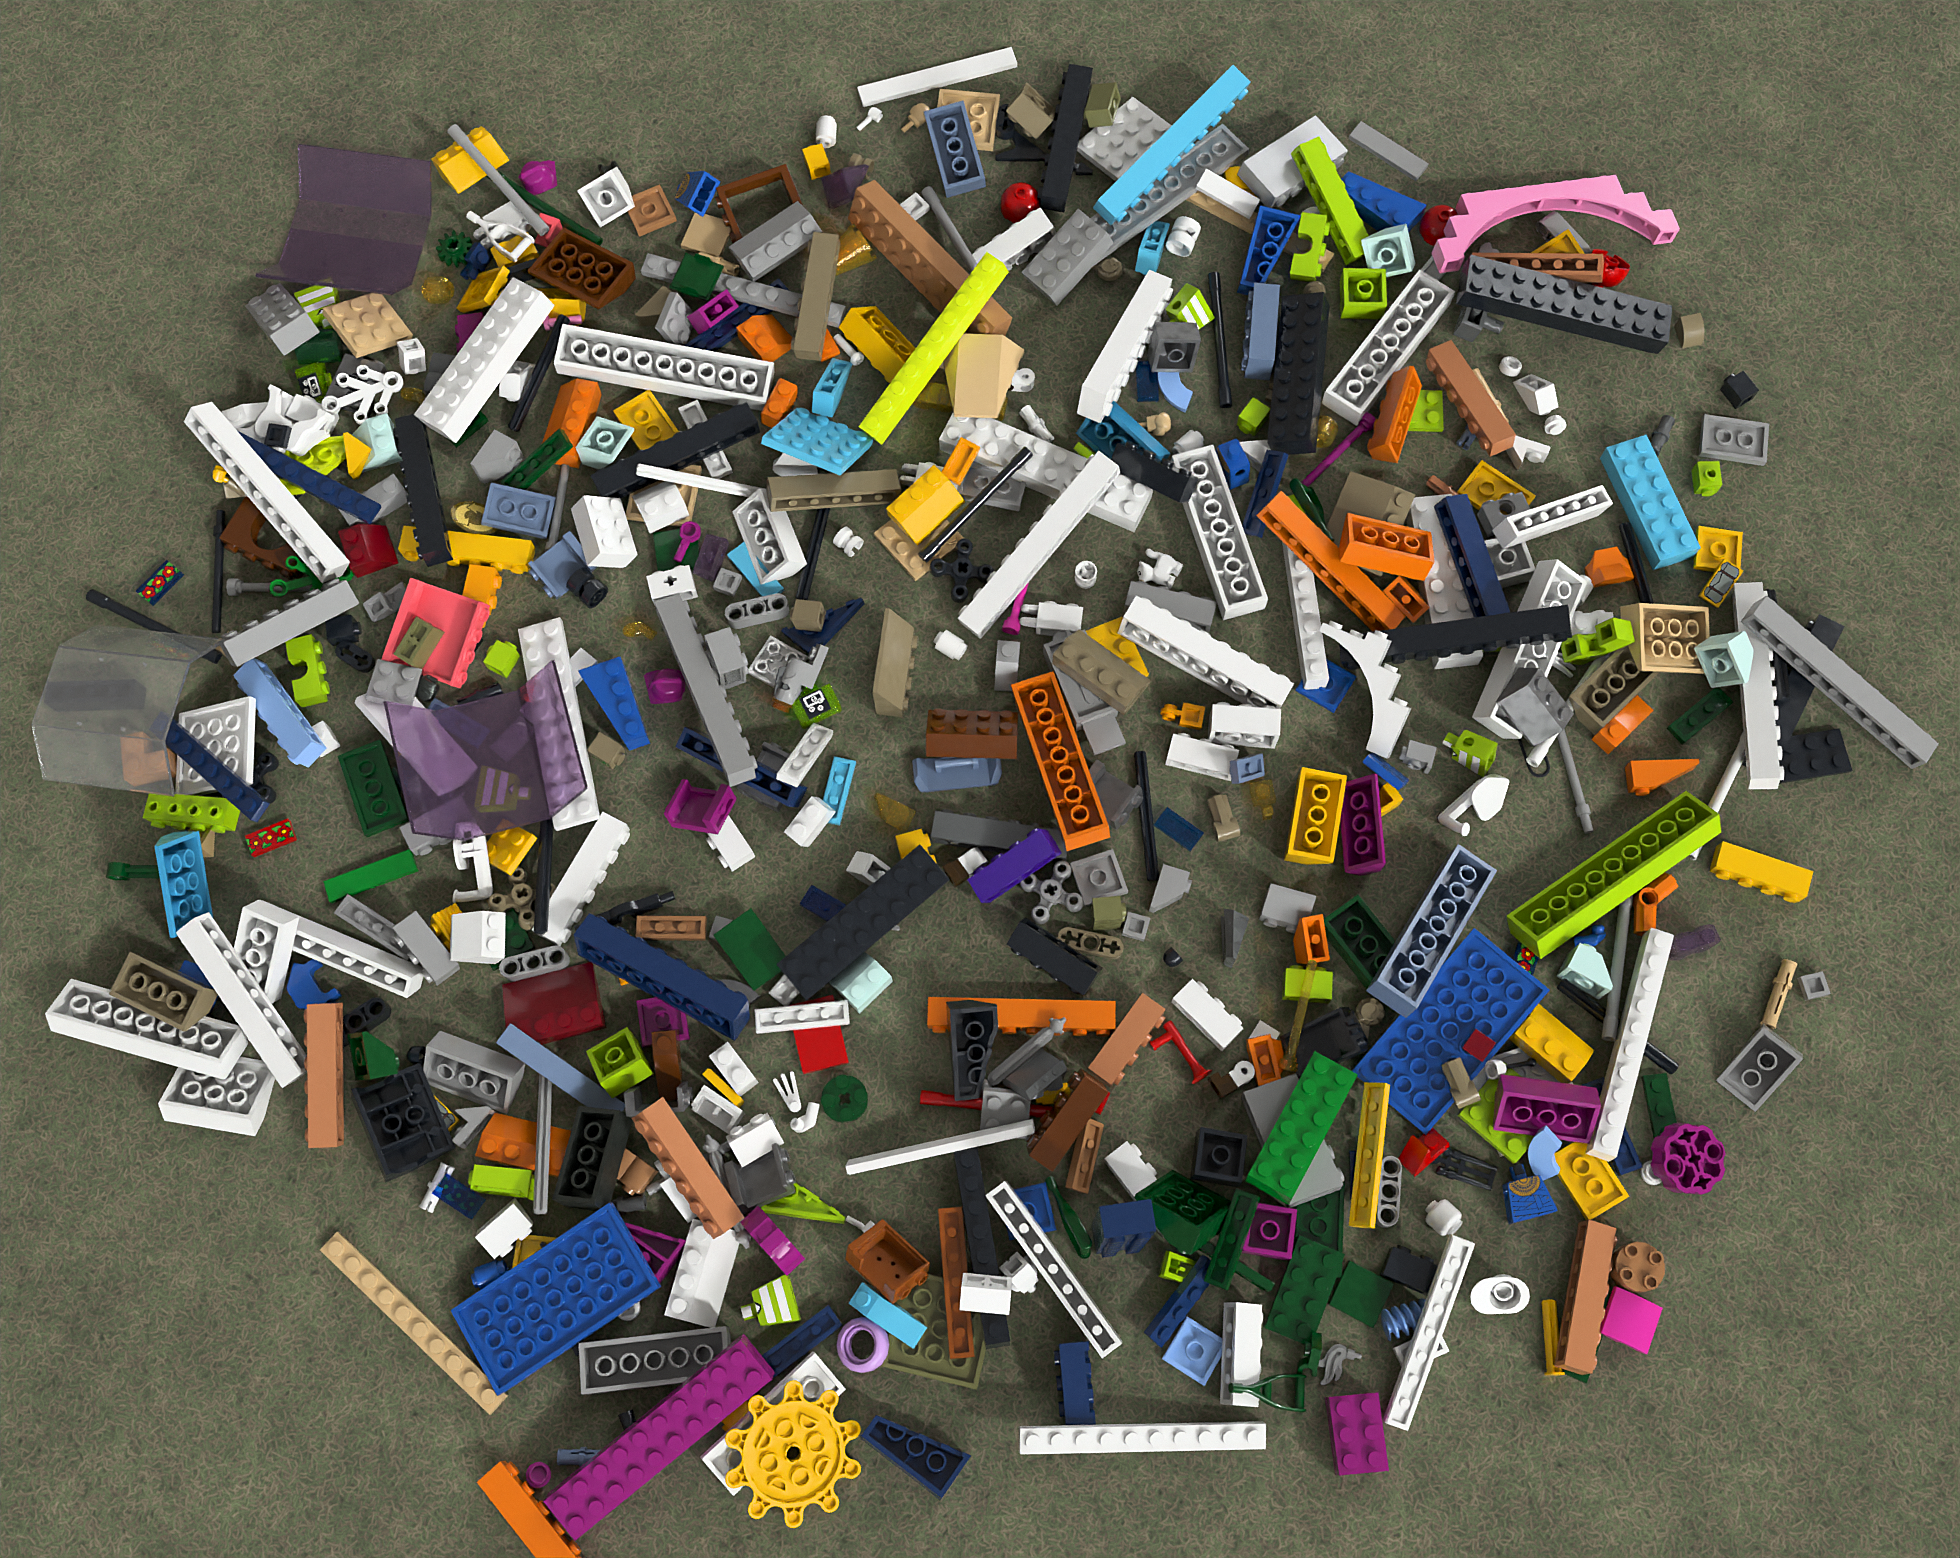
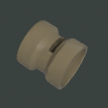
M854 153L848 164V173L853 175L860 174L861 178L868 180L870 176L867 175V172H873L875 162L873 159H864L861 155Z

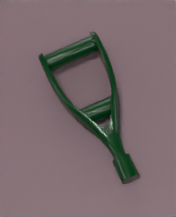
M1293 478L1289 486L1301 508L1317 524L1322 532L1334 542L1335 539L1326 528L1324 510L1314 489L1302 484L1299 479Z
M1054 1177L1046 1178L1045 1182L1049 1190L1054 1194L1064 1228L1078 1256L1082 1259L1089 1258L1092 1241L1074 1209L1061 1196Z
M1277 1374L1250 1385H1243L1242 1383H1229L1228 1385L1230 1393H1249L1273 1408L1285 1411L1306 1412V1409H1304L1306 1375ZM1287 1377L1295 1378V1408L1283 1406L1271 1400L1272 1381Z

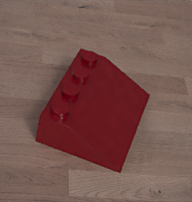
M592 962L502 985L506 1028L511 1023L541 1045L607 1028L594 964Z

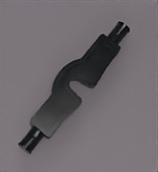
M673 890L660 896L656 893L637 901L619 904L595 916H601L610 925H616L622 922L624 915L630 914L632 917H637L663 907L662 904L676 899ZM578 924L576 926L574 925L575 931L579 928L581 924Z

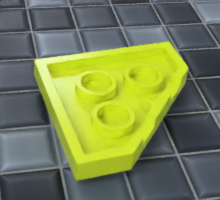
M344 436L328 437L312 447L304 456H297L287 450L284 455L326 476L346 459ZM280 479L281 483L292 495L305 493V491Z

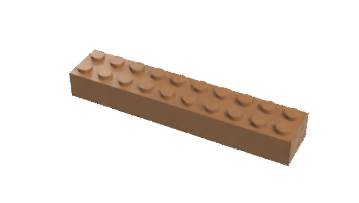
M875 180L856 188L848 219L942 313L969 274ZM990 297L964 334H997L1006 336L1012 317Z

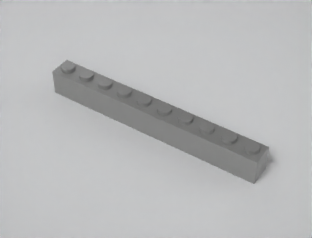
M679 593L654 601L657 616L729 786L732 787L756 778L755 769L758 768L754 755L749 756L748 750H750L748 741L746 737L742 738L740 735L742 728L739 720L733 719L732 715L735 713L731 702L726 703L725 698L727 694L723 684L719 685L717 682L720 679L716 668H711L710 663H712L711 656L708 650L704 651L703 649L705 644L701 633L697 634L695 631L698 628L694 617H689L688 615L690 608L687 601H682Z
M1765 596L1751 606L1741 620V623L1907 766L1913 769L1927 763L1939 744L1928 733L1923 731L1912 719L1901 712L1896 705L1887 700L1877 689L1865 681L1861 675L1830 651L1810 631L1801 626L1791 615L1787 614L1775 601Z

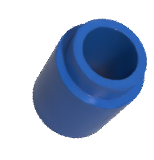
M494 1260L475 1267L474 1273L471 1274V1279L474 1287H479L481 1290L509 1270L504 1260Z

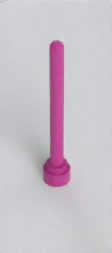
M1028 584L1015 598L1010 617L1004 620L1002 626L1004 633L1019 634L1021 627L1019 615Z

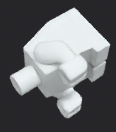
M1016 1252L1009 1258L1010 1261H1006L999 1269L1004 1273L1003 1277L1012 1278L1011 1290L1032 1293L1036 1289L1035 1283L1038 1282L1036 1266L1028 1255L1023 1258Z

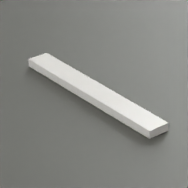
M1012 47L859 86L857 89L862 105L866 107L1016 68L1017 61Z
M1033 1119L850 1159L846 1164L847 1174L851 1175L1031 1135L1035 1131Z
M1449 1234L1383 1421L1387 1424L1407 1431L1409 1429L1475 1243Z

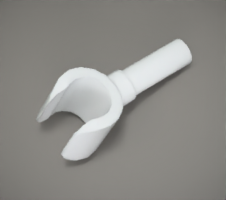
M872 107L866 119L856 128L860 131L872 120L878 123L883 117L882 111Z
M849 1215L846 1218L847 1222L858 1227L864 1233L875 1225L871 1220L864 1225Z

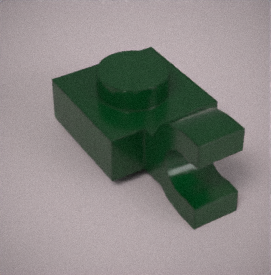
M1312 1332L1310 1341H1305L1303 1356L1307 1357L1299 1360L1297 1374H1302L1303 1369L1310 1368L1311 1376L1317 1377V1368L1322 1352V1333Z

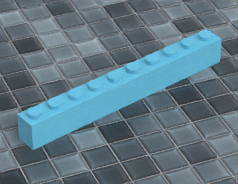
M1232 65L1097 200L1093 209L1110 225L1116 220L1120 222L1127 215L1126 210L1129 207L1133 209L1140 202L1141 199L1139 197L1143 193L1147 195L1154 188L1155 185L1153 183L1157 179L1161 181L1167 175V169L1170 166L1174 168L1182 159L1180 156L1184 152L1188 154L1195 146L1194 142L1197 139L1201 141L1209 132L1207 129L1210 126L1215 127L1222 119L1221 115L1224 112L1228 114L1235 106L1233 102L1237 98L1242 100L1249 92L1247 87L1251 82Z

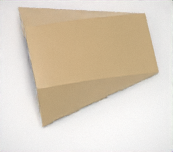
M963 334L943 361L954 417L997 418L1005 401L1007 390L1012 384L1014 373L1019 367V361L1024 355V349L1004 335Z

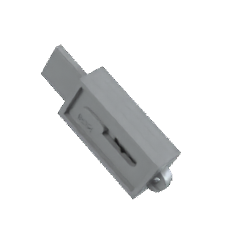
M1068 630L1055 633L1053 641L1043 644V655L1050 672L1054 671L1075 731L1083 729L1094 756L1126 744L1115 718L1118 715V711L1052 664L1055 651L1067 637L1072 635Z

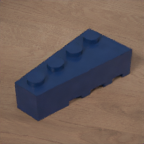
M1089 1341L1059 1344L1058 1350H1054L1055 1366L1060 1365L1061 1376H1056L1057 1391H1062L1063 1401L1058 1402L1059 1416L1065 1418V1425H1096L1095 1410L1093 1409L1094 1397L1091 1383V1362L1088 1357Z
M878 1415L874 1417L861 1435V1440L939 1500L942 1499L971 1457L967 1453L939 1443Z

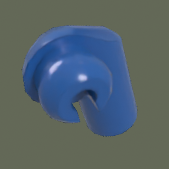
M1593 925L1590 935L1574 936L1575 947L1579 943L1596 946L1606 937L1604 926Z

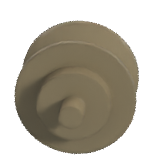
M1319 281L1308 283L1303 290V294L1324 292L1326 294L1325 286Z

